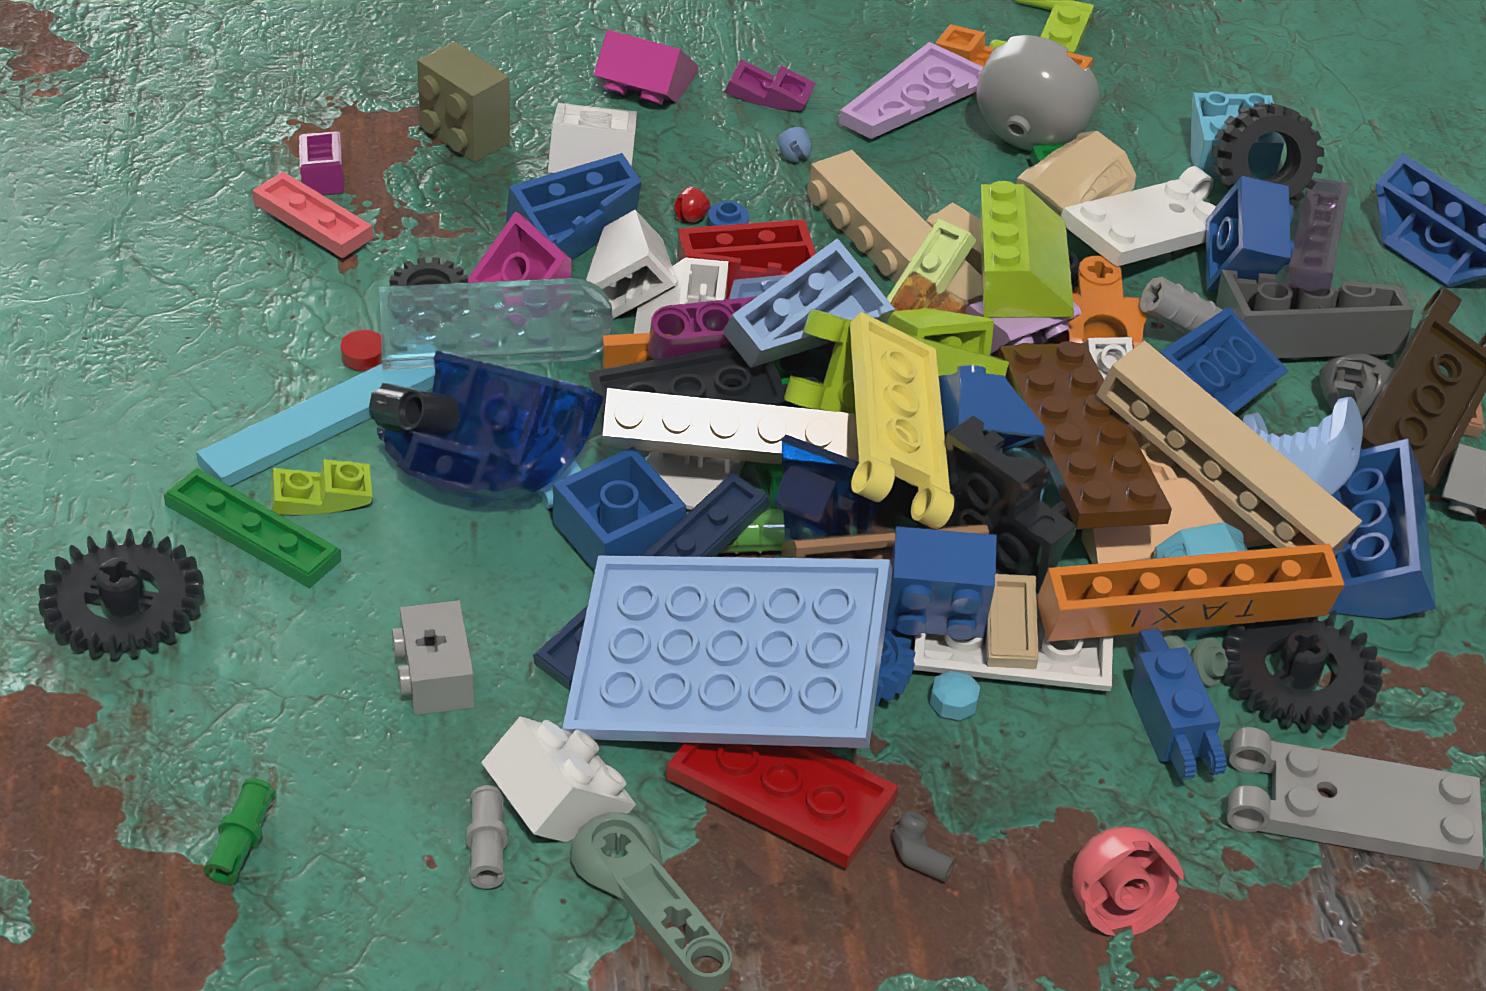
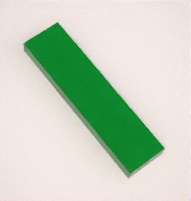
M198 468L192 470L164 493L165 506L309 589L342 561L340 548Z

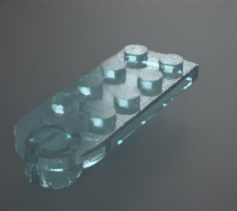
M578 278L378 287L383 370L584 360L602 352V335H612L613 330L612 305L607 294L594 283Z

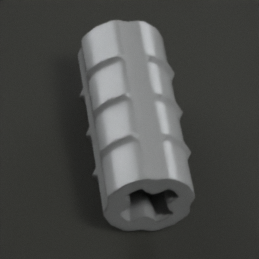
M1163 277L1152 279L1144 288L1140 300V307L1143 312L1153 316L1158 322H1164L1172 326L1175 331L1179 330L1185 334H1188L1223 310L1212 301H1206L1199 297L1196 292L1191 293L1184 289L1182 285L1175 284Z

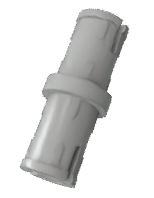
M484 785L477 787L471 793L472 823L466 830V844L471 849L470 878L472 884L479 888L491 889L502 884L505 879V872H503V849L508 844V828L503 823L504 796L502 790L495 786Z

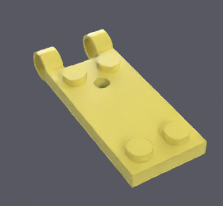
M860 312L850 322L859 464L854 471L851 482L852 490L874 502H880L888 495L896 476L910 485L918 487V492L911 506L912 518L933 529H940L947 523L952 514L954 497L950 493L936 349Z

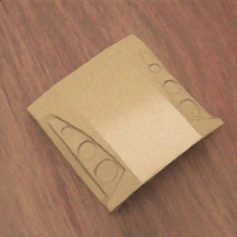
M1091 131L1078 134L1075 140L1053 151L1035 166L1026 169L1017 178L1016 184H1024L1061 217L1065 207L1133 190L1137 176L1124 150L1099 131Z

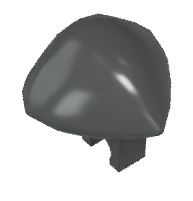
M1349 354L1328 361L1320 369V387L1332 411L1338 399L1352 397L1357 404L1361 419L1364 420L1393 369L1383 361L1368 354Z

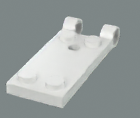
M1192 166L1185 170L1178 180H1171L1166 183L1063 208L1061 218L1065 221L1068 230L1116 267L1205 243L1206 219L1216 206L1203 200L1212 190L1213 178L1198 167Z

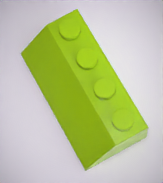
M1009 181L981 184L980 239L984 317H1074L1065 221L1024 184H1014Z

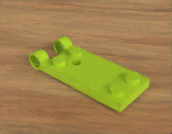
M810 309L803 332L834 341L835 346L824 383L821 384L790 376L784 400L817 410L822 409L856 414L850 322L852 319ZM909 335L936 349L939 376L951 375L957 372L959 366L964 365L983 366L986 368L987 374L1003 375L1004 377L1006 375L1009 365L1008 361Z

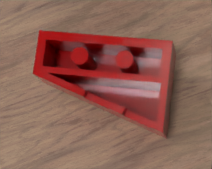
M805 219L678 229L677 263L684 258L729 261L726 299L730 297L734 280L788 275L816 254Z

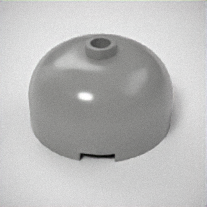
M1031 35L1010 37L1007 43L993 49L979 74L976 96L980 113L989 128L998 137L1014 147L1031 151L1032 146L1065 145L1075 140L1078 134L1085 131L1099 105V86L1090 68L1087 67L1083 70L1073 59L1066 55L1068 48L1055 41Z

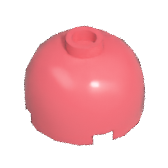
M1119 826L1106 829L1092 837L1079 851L1073 865L1072 889L1083 913L1093 927L1106 935L1116 936L1113 929L1132 925V935L1143 933L1162 922L1175 908L1180 898L1175 890L1179 884V878L1184 882V872L1176 856L1159 838L1144 829Z

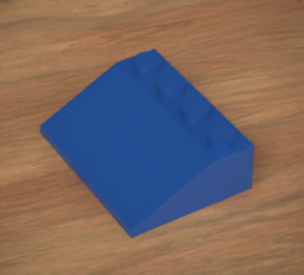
M1405 439L1360 450L1359 461L1351 477L1332 495L1360 518L1362 522L1344 548L1335 556L1345 585L1329 613L1336 610L1337 614L1390 619L1436 609L1423 476L1409 440Z

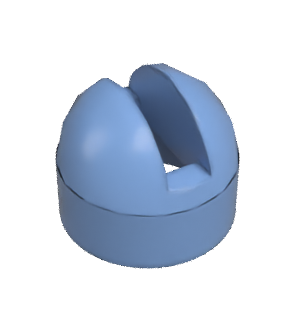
M793 127L784 131L777 140L781 154L786 160L793 163H799V158H808L812 151L811 139L807 131L802 127Z

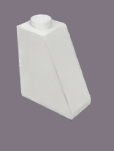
M636 210L603 228L582 290L609 320L675 286L677 281L663 239Z

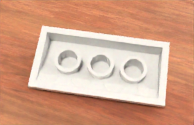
M1036 600L1038 664L1036 669L987 667L985 628L983 638L972 637L964 640L940 634L922 633L914 635L913 651L916 652L913 661L915 663L913 670L937 673L953 670L970 674L973 677L1110 691L1112 687L1113 636L1048 642Z

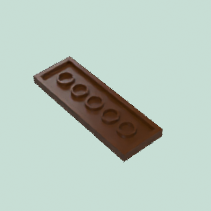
M1065 341L1060 344L1035 345L1032 343H1021L1018 345L999 346L997 358L1009 362L1005 375L1006 380L1045 426V436L1036 439L1035 442L1047 468L1050 469V474L1073 523L1077 525L1076 529L1168 524L1172 508L1126 420L1096 395L1104 378L1086 344Z

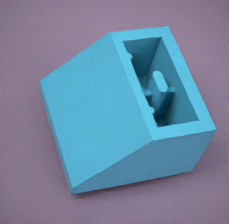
M1217 91L1209 93L1193 92L1190 154L1193 166L1201 169L1212 177L1213 180H1219L1221 176L1214 172L1212 165L1217 163V157L1212 155V146H1219L1220 140L1215 138L1218 130L1225 131L1228 125L1224 121L1229 116L1236 118L1239 115L1237 110L1245 106L1253 108L1254 103L1274 104L1272 95H1262L1259 93L1224 94ZM1266 133L1259 137L1251 146L1248 155V165L1255 178L1265 179L1277 173L1284 147V140L1279 133Z

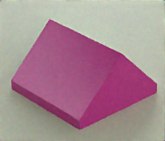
M515 212L468 277V283L515 327L523 329L571 306V258L521 214Z

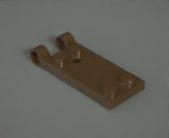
M1444 286L1440 287L1424 306L1421 312L1423 315L1363 422L1361 449L1363 450L1408 439L1423 476L1425 495L1436 487L1486 393V333L1477 343L1449 323L1462 299ZM1438 366H1442L1447 370L1448 377L1442 374Z

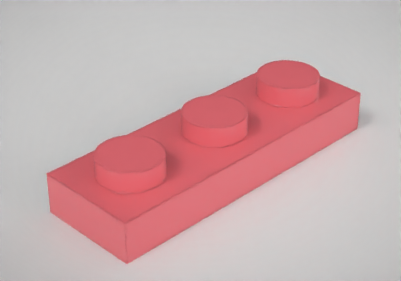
M281 172L252 190L253 204L341 258H344L373 239L371 224L285 172Z

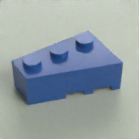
M623 153L515 184L509 186L506 222L510 220L515 212L521 214L573 260L599 242L605 226L634 210L637 211L642 181Z

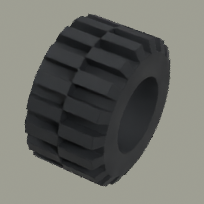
M1254 103L1253 108L1245 106L1237 110L1239 115L1236 118L1229 116L1224 121L1228 125L1226 130H1218L1215 138L1220 140L1219 146H1212V155L1217 157V163L1212 165L1214 172L1221 176L1218 181L1222 187L1230 191L1241 176L1258 179L1252 175L1249 169L1248 155L1250 148L1262 135L1276 132L1285 141L1287 148L1286 160L1276 174L1259 180L1289 186V200L1293 199L1299 202L1305 197L1302 190L1305 187L1312 190L1317 182L1311 179L1314 172L1321 174L1323 165L1318 164L1317 159L1318 157H1324V147L1317 145V141L1322 138L1317 130L1311 128L1313 123L1307 117L1299 115L1300 112L1273 103L1271 105Z

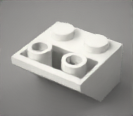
M684 258L672 267L677 279L676 285L638 305L634 334L649 333L651 318L654 312L661 307L726 300L729 261Z
M519 717L481 762L535 835L568 842L574 839L579 828L592 818L608 812L627 814L636 806V803L624 789L626 781L615 769L602 761L597 754L599 746L589 735L580 730H575L571 734L548 720L540 723Z

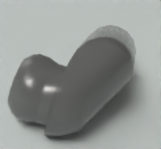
M911 811L903 813L900 817L899 825L894 826L893 839L902 862L910 868L944 883L947 882L956 859L929 847L924 834L928 822L924 816Z

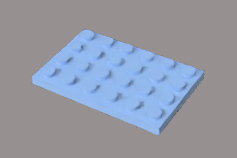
M598 556L562 729L571 734L575 730H580L589 735L593 740L869 748L893 574L890 559Z

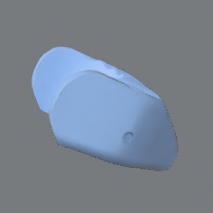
M1352 397L1338 399L1332 414L1323 418L1318 427H1309L1305 433L1296 432L1293 436L1283 434L1281 437H1278L1273 433L1268 434L1263 418L1257 412L1246 414L1243 418V422L1331 495L1351 477L1358 464L1363 424L1357 404Z

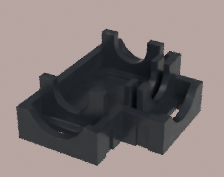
M972 415L949 431L947 436L945 435L950 493L954 497V508L949 520L943 527L987 525L989 535H996L995 574L1035 576L1036 594H1039L1048 568L1057 567L1064 550L1075 536L1077 525L1066 518L1068 510L1063 501L1058 502L1052 508L1040 501L1041 490L1048 485L1046 477L1050 475V469L1035 457L1016 458L1002 454L1003 449L1000 446L1004 444L1005 439L993 430L984 436V422ZM901 480L897 511L907 518L913 519L911 516V506L918 492V487ZM914 520L915 522H917L918 524H920V527L923 528V529L931 528V527H929V526H926V525H924V524H922V523H920V522Z

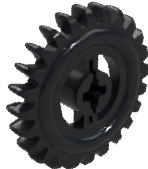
M130 528L126 532V539L122 545L117 544L110 530L107 531L104 548L97 546L91 536L87 537L88 554L86 555L82 554L74 545H70L69 554L72 564H69L66 559L56 556L54 560L56 571L45 570V584H41L38 589L40 597L38 603L39 613L44 618L45 628L55 633L56 641L62 644L70 643L71 650L75 652H82L88 648L89 656L97 658L104 652H109L110 659H118L122 652H127L131 658L137 657L142 648L153 652L158 650L157 642L162 641L167 644L176 640L175 631L182 633L190 628V620L200 614L199 604L205 598L202 587L204 584L203 574L198 569L196 558L194 556L187 557L184 545H178L172 550L171 540L168 536H165L159 542L158 547L155 548L153 534L150 530L146 532L143 542L140 545H136ZM143 579L150 581L159 592L144 590ZM86 602L100 604L103 614L108 619L94 614L86 606Z
M1333 610L1323 622L1319 621L1318 617L1232 624L1229 626L1227 636L1221 644L1228 659V667L1224 679L1227 684L1235 686L1233 694L1237 698L1249 699L1247 707L1252 711L1264 710V718L1269 721H1273L1278 717L1281 718L1282 725L1290 728L1294 722H1297L1301 729L1310 731L1313 724H1317L1322 730H1329L1333 722L1338 726L1349 725L1351 718L1358 719L1363 717L1366 708H1370L1375 704L1377 693L1381 690L1383 679L1380 675L1383 663L1376 661L1378 653L1376 646L1365 647L1368 639L1366 632L1350 639L1354 627L1353 620L1348 621L1340 629L1334 628L1337 617L1336 610ZM1283 648L1276 673L1272 675L1268 671L1265 658L1270 652ZM1328 662L1334 672L1335 680L1330 686L1313 691L1319 685L1325 663Z

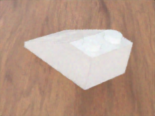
M558 103L552 122L548 172L556 173L623 153L632 166L637 111Z

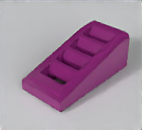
M340 132L301 134L299 136L301 182L321 195L342 193L344 191V173Z

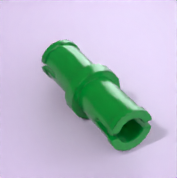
M249 778L244 781L242 790L231 813L225 815L218 826L220 837L209 860L203 867V872L209 874L208 878L222 885H232L237 881L238 873L249 849L256 847L262 836L260 825L276 796L275 789H270L271 785L257 778Z

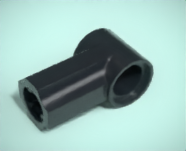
M382 383L377 391L371 393L369 409L373 411L375 421L399 426L408 431L439 436L449 435L457 426L459 406L455 398L450 395L391 383Z

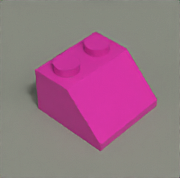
M607 29L593 75L604 83L603 88L607 91L620 95H626L627 90L641 93V100L662 105L664 100L675 103L678 101L697 74L699 66L681 49Z

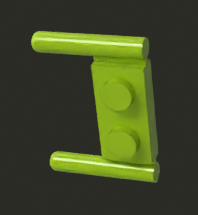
M1014 0L1019 4L1050 10L1051 14L1040 37L1055 41L1068 48L1067 52L1077 54L1089 26V21L1092 18L1094 5L1074 0ZM995 39L990 43L989 47L997 48L1007 42Z

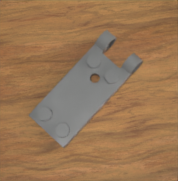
M1253 727L1238 729L1230 737L1229 760L1235 769L1244 773L1263 772L1272 774L1271 799L1266 791L1255 786H1240L1229 793L1227 821L1234 829L1242 832L1261 831L1463 868L1479 869L1484 858L1480 777L1271 741L1270 736L1265 731ZM1318 790L1326 791L1334 797H1324L1318 792Z

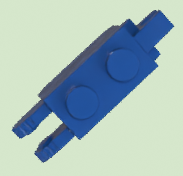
M1158 628L1139 631V641L1135 647L1137 657L1134 658L1133 662L1135 672L1131 684L1132 699L1158 760L1163 762L1172 761L1181 780L1195 778L1197 770L1195 757H1202L1207 770H1209V774H1224L1227 759L1222 743L1217 735L1220 720L1187 647L1170 649Z

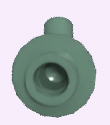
M1171 631L1164 637L1170 649L1187 647L1203 685L1214 686L1221 680L1228 667V659L1226 658L1225 650L1217 639L1213 637L1203 638L1193 650L1174 631Z

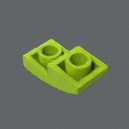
M323 459L320 473L273 468L270 479L271 510L279 515H314L340 512L370 504L373 497L370 464Z

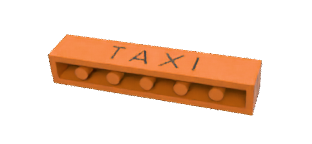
M1329 543L1048 568L1036 600L1047 641L1049 642L1135 634L1142 630L1157 628L1159 631L1327 616L1345 584Z

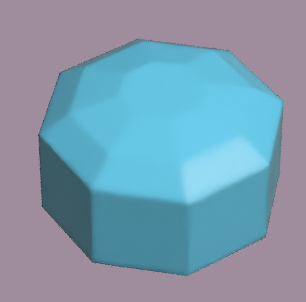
M950 670L935 677L930 705L940 717L960 721L975 714L980 685L970 674Z

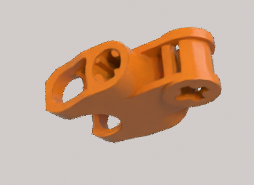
M1103 256L1084 258L1080 262L1078 270L1079 285L1074 289V293H1072L1073 302L1079 305L1082 314L1068 322L1070 330L1055 337L1056 343L1060 344L1065 341L1084 343L1088 338L1132 337L1134 348L1142 343L1143 330L1147 320V313L1143 312L1140 307L1141 298L1123 296L1120 266L1116 267Z

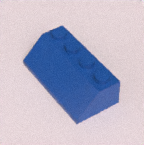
M1230 307L1222 310L1160 352V354L1233 414L1289 371Z

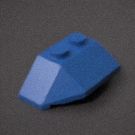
M1402 153L1376 182L1384 246L1447 288L1486 278V206Z

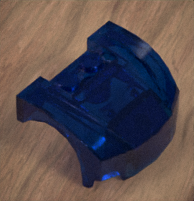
M436 350L433 358L435 375L432 392L450 395L455 398L459 406V420L456 428L447 436H439L408 430L392 432L378 427L377 435L385 443V450L398 463L396 466L405 473L458 497L497 501L535 493L560 477L582 451L597 419L604 397L585 386Z

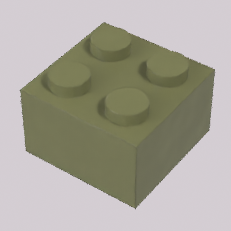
M454 41L417 60L419 122L421 128L474 163L510 143L508 75Z

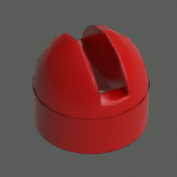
M691 186L686 187L674 202L675 215L680 221L685 223L698 222L711 208L706 195L699 189Z

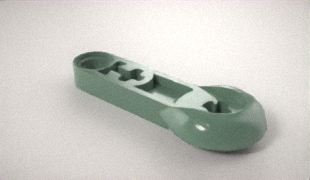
M611 812L596 816L580 827L571 845V861L577 873L590 884L617 896L618 901L689 987L696 991H719L725 987L731 977L732 951L663 868L659 841L652 828L638 817L626 813ZM616 849V854H619L620 850L625 851V856L615 858V853H612L611 857L606 856V851ZM669 922L675 925L666 929V924ZM686 925L685 936L677 927ZM685 938H686V940L688 941V944L686 945V947H685ZM701 956H711L719 960L722 967L713 973H703L695 969L692 962Z

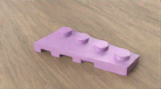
M929 42L840 110L839 123L870 139L875 138L976 92L977 81L983 67Z

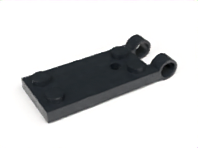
M732 345L588 372L589 388L602 429L607 388L812 409L784 400L788 384H782L778 373L780 371L785 374H793L804 369L810 361L808 350L751 368ZM804 377V378H803V379H807V380H810V381H813V382H817V383H821V384H822V382H821L819 379L815 378V377ZM728 385H737V387H727V386H728Z

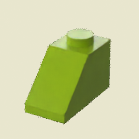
M924 308L894 311L888 319L889 326L905 334L991 356L994 320L991 318Z

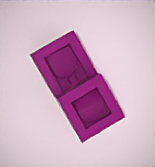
M740 59L724 92L765 107L781 110H803L816 83L782 65L776 76Z

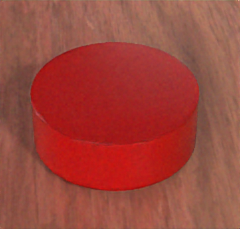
M356 330L348 333L341 340L342 362L351 369L367 371L382 364L386 358L385 340L375 331Z

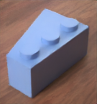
M837 238L732 314L723 330V334L752 368L834 342L803 332L810 309L852 320L860 312H863L886 323L895 311V308Z

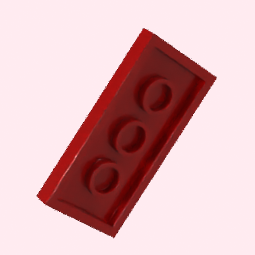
M685 742L667 764L666 778L846 869L896 801L899 788L898 785L815 746Z

